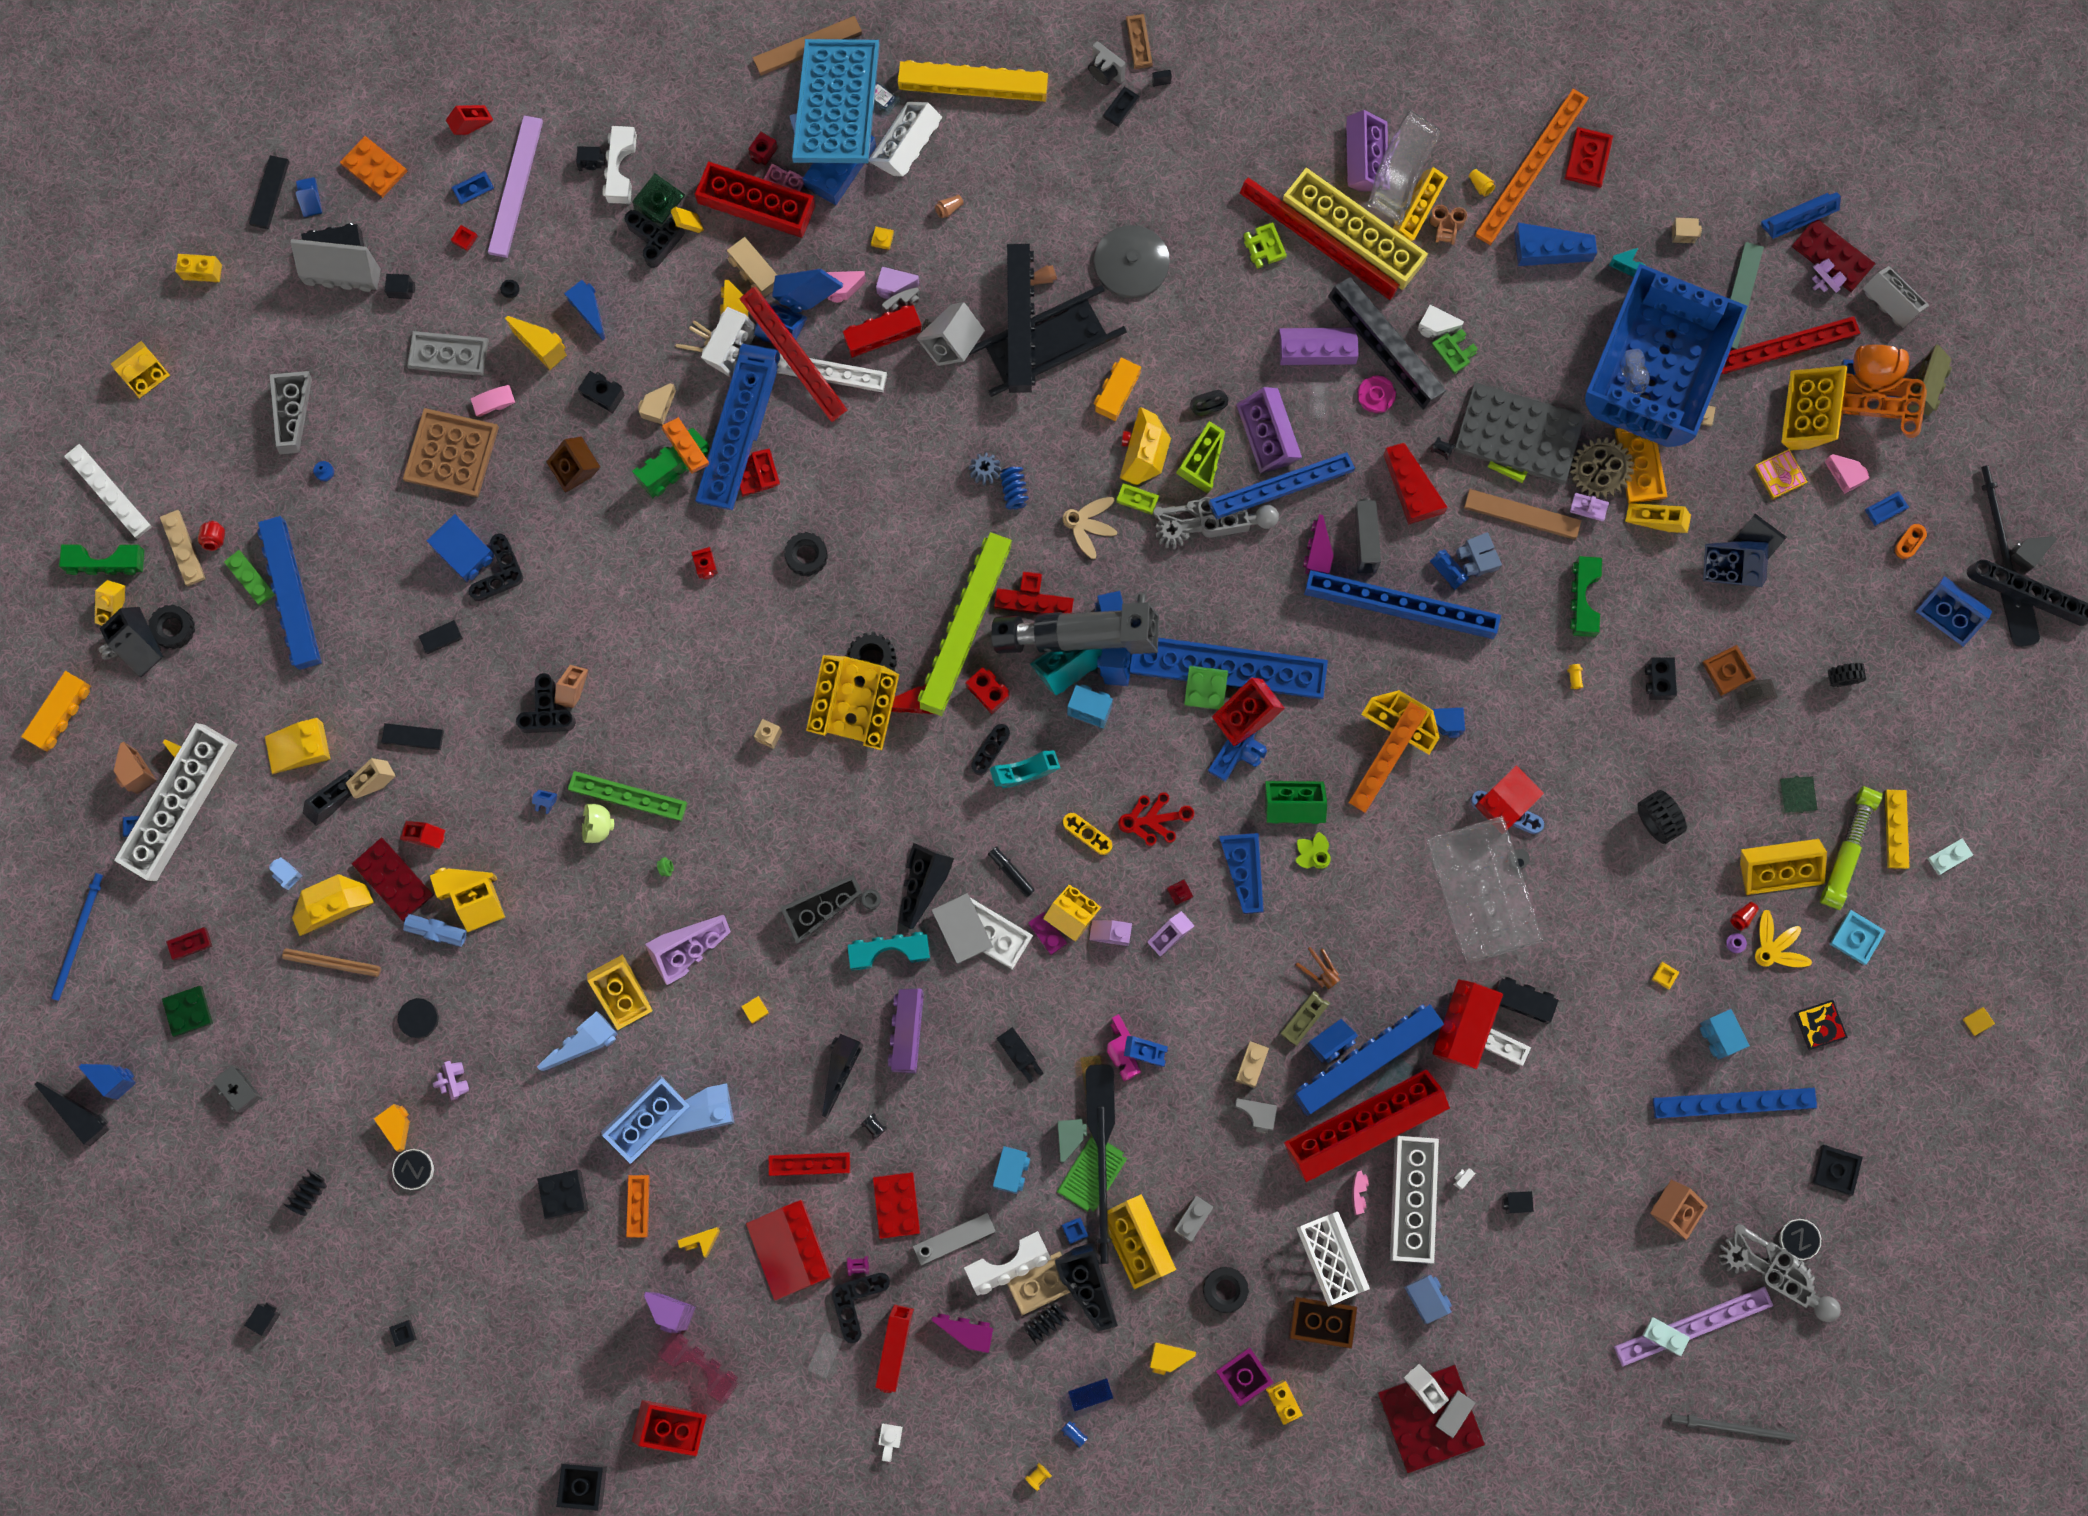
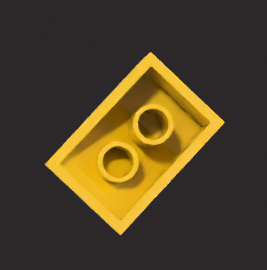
M510 316L505 318L511 331L549 370L567 356L564 351L566 347L562 343V339L555 332L552 334L546 328Z
M318 718L297 722L265 736L272 774L331 760L324 725Z
M623 954L587 974L588 983L617 1030L653 1011Z

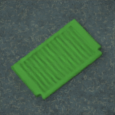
M1093 1136L1090 1137L1057 1190V1193L1087 1212L1089 1208L1095 1212L1099 1205L1098 1147ZM1109 1143L1106 1145L1107 1191L1127 1160L1126 1157H1122L1124 1152Z

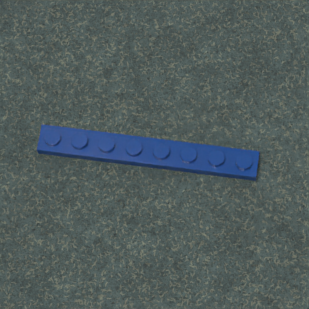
M1346 452L1210 499L1209 505L1215 518L1219 519L1352 473L1355 467Z
M1815 1088L1659 1097L1653 1098L1654 1116L1657 1119L1817 1108Z

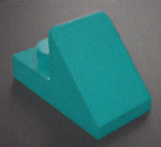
M1638 248L1614 255L1609 266L1634 277L1639 264H1645L1633 261Z

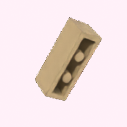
M745 237L727 250L729 263L733 267L737 266L739 268V274L745 281H750L752 284L751 288L756 286L763 297H766L773 291L774 279L777 274Z

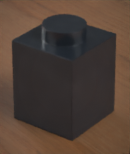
M386 274L384 292L388 298L411 299L412 293H415V282L406 274Z
M1532 1191L1504 1193L1505 1197H1502V1208L1506 1210V1214L1534 1212Z
M268 1302L266 1304H257L244 1326L260 1336H267L279 1318L280 1313L276 1312L277 1307Z

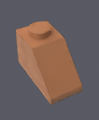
M569 665L556 684L555 704L574 708L580 699L588 669Z

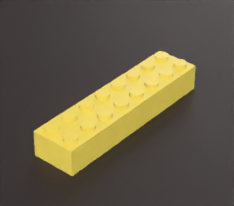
M1305 168L1283 196L1284 203L1400 284L1399 288L1401 290H1404L1426 261L1427 252L1308 168Z

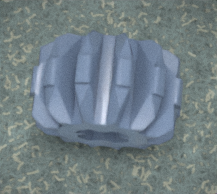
M985 452L984 457L977 454V459H971L972 465L969 466V470L972 472L970 477L975 478L976 483L982 480V485L985 486L987 480L990 484H993V478L999 479L998 473L1001 472V467H999L1000 461L995 460V455L988 457V453ZM986 466V469L988 467V471L982 470V467Z

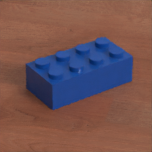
M872 135L869 157L876 148L875 137ZM813 163L803 177L804 187L830 203L837 205L865 163Z

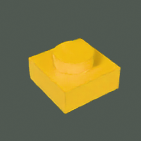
M875 226L871 246L890 250L894 230Z

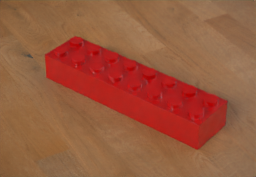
M1426 1069L1285 1141L1284 1145L1292 1163L1305 1182H1308L1399 1134L1424 1123L1450 1109L1444 1090Z

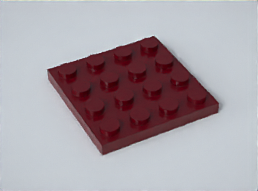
M1456 1365L1429 1373L1449 1399L1434 1414L1407 1382L1377 1392L1407 1473L1485 1445L1472 1410L1454 1438L1435 1426L1457 1391L1467 1396Z

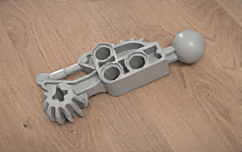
M1210 497L1190 501L1184 506L1156 507L1154 509V517L1158 520L1156 538H1160V545L1165 543L1166 549L1172 545L1174 550L1176 549V544L1183 546V540H1188L1189 533L1202 532L1205 537L1212 538L1248 532L1250 525L1256 524L1263 529H1270L1279 521V513L1272 505H1263L1257 509L1256 513L1248 514L1247 509L1216 519L1212 509L1209 511L1202 509L1203 506L1210 507L1209 500L1213 499ZM1188 511L1196 518L1180 520L1169 515ZM1230 520L1234 524L1231 526H1227L1224 524V522ZM1170 522H1171V528H1172L1173 532L1175 533L1174 535H1171V533L1169 532V531H1170ZM1213 524L1215 527L1213 529H1208L1205 527V525Z
M1737 1223L1734 1225L1733 1237L1726 1239L1728 1246L1720 1245L1724 1252L1718 1253L1720 1258H1724L1720 1261V1264L1722 1266L1726 1265L1727 1271H1731L1733 1268L1734 1272L1738 1273L1740 1267L1744 1272H1747L1752 1267L1762 1273L1763 1281L1771 1288L1805 1308L1808 1305L1814 1308L1817 1318L1821 1321L1833 1322L1840 1316L1841 1306L1835 1298L1830 1296L1820 1298L1815 1295V1286L1813 1285L1815 1277L1811 1275V1269L1809 1267L1806 1268L1802 1260L1798 1261V1257L1773 1242L1763 1240L1742 1224ZM1744 1237L1765 1247L1769 1259L1768 1262L1752 1253ZM1732 1253H1738L1740 1258H1734ZM1786 1254L1788 1257L1787 1262L1779 1264L1778 1258L1780 1255ZM1771 1272H1776L1777 1279L1769 1282L1768 1275ZM1795 1283V1290L1788 1293L1786 1291L1787 1285Z

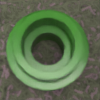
M663 857L657 862V868L661 876L669 877L672 875L674 866L671 860Z

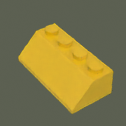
M1819 839L1741 849L1740 866L1746 895L1825 884L1827 851Z
M1142 1194L1107 1210L1108 1234L1112 1239L1133 1289L1139 1288L1176 1270Z

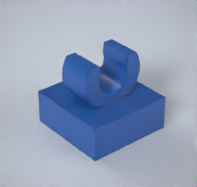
M538 790L532 797V803L536 804L535 811L538 812L542 805L546 807V814L551 811L552 806L557 800L556 793Z

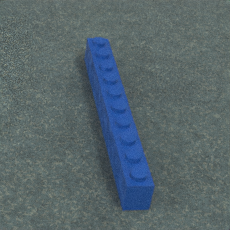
M1310 570L1304 595L1489 639H1494L1497 635L1501 619L1499 614Z

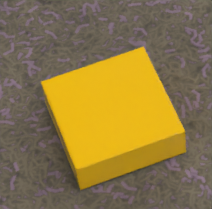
M1661 962L1652 980L1669 990L1679 971Z
M759 996L741 1006L752 1024L769 1014Z

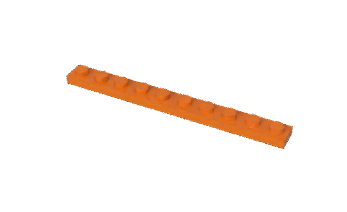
M1572 89L1476 232L1475 237L1490 246L1492 245L1587 103L1589 97Z

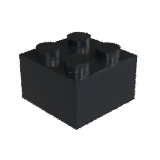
M577 1169L537 1178L544 1219L551 1220L589 1211L581 1170Z
M562 1463L556 1507L601 1510L607 1466Z

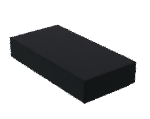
M455 620L419 635L426 654H430L463 639Z

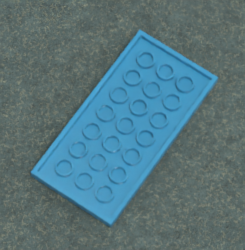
M805 39L792 155L793 163H869L879 40Z

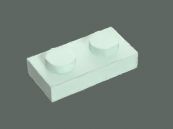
M1962 838L1927 859L1936 873L1940 875L1973 856Z
M1654 1317L1650 1318L1642 1335L1678 1356L1682 1355L1690 1339L1687 1335Z

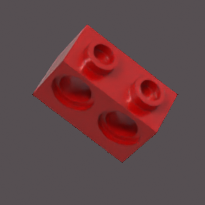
M982 667L965 684L981 704L993 714L1009 700V690L1005 685H999L995 681L996 676L989 669L986 671ZM980 679H985L988 683L982 687L977 682ZM993 693H998L1001 697L999 700L994 701L990 696Z

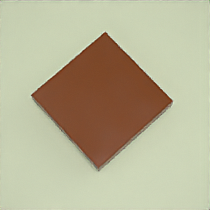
M1738 645L1702 662L1720 696L1756 679Z

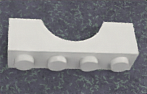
M612 126L611 133H608L610 150L606 151L608 167H605L604 176L607 181L606 185H603V196L606 197L608 203L630 204L632 185L628 178L619 173V165L624 157L635 152L637 134L634 127Z
M1038 1231L1019 1240L1020 1245L1017 1255L1006 1264L992 1265L982 1258L964 1267L977 1296L987 1294L992 1288L998 1285H1005L1011 1279L1023 1276L1029 1270L1044 1266L1051 1260Z

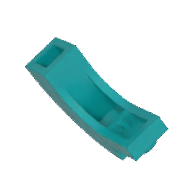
M1052 750L1042 751L1017 763L995 765L989 769L996 787L1010 788L1047 776L1061 769L1055 751Z

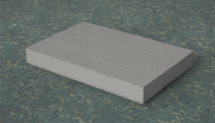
M968 893L932 909L957 964L993 948Z

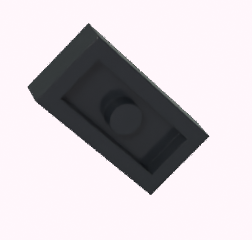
M1124 86L1103 114V118L1119 128L1139 101L1140 96Z

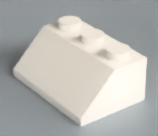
M727 307L725 312L721 314L717 327L712 331L710 341L703 348L701 358L707 364L732 378L740 347L742 344H751L755 336L756 325L747 315Z

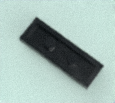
M384 723L381 742L383 744L441 750L444 731L441 729Z

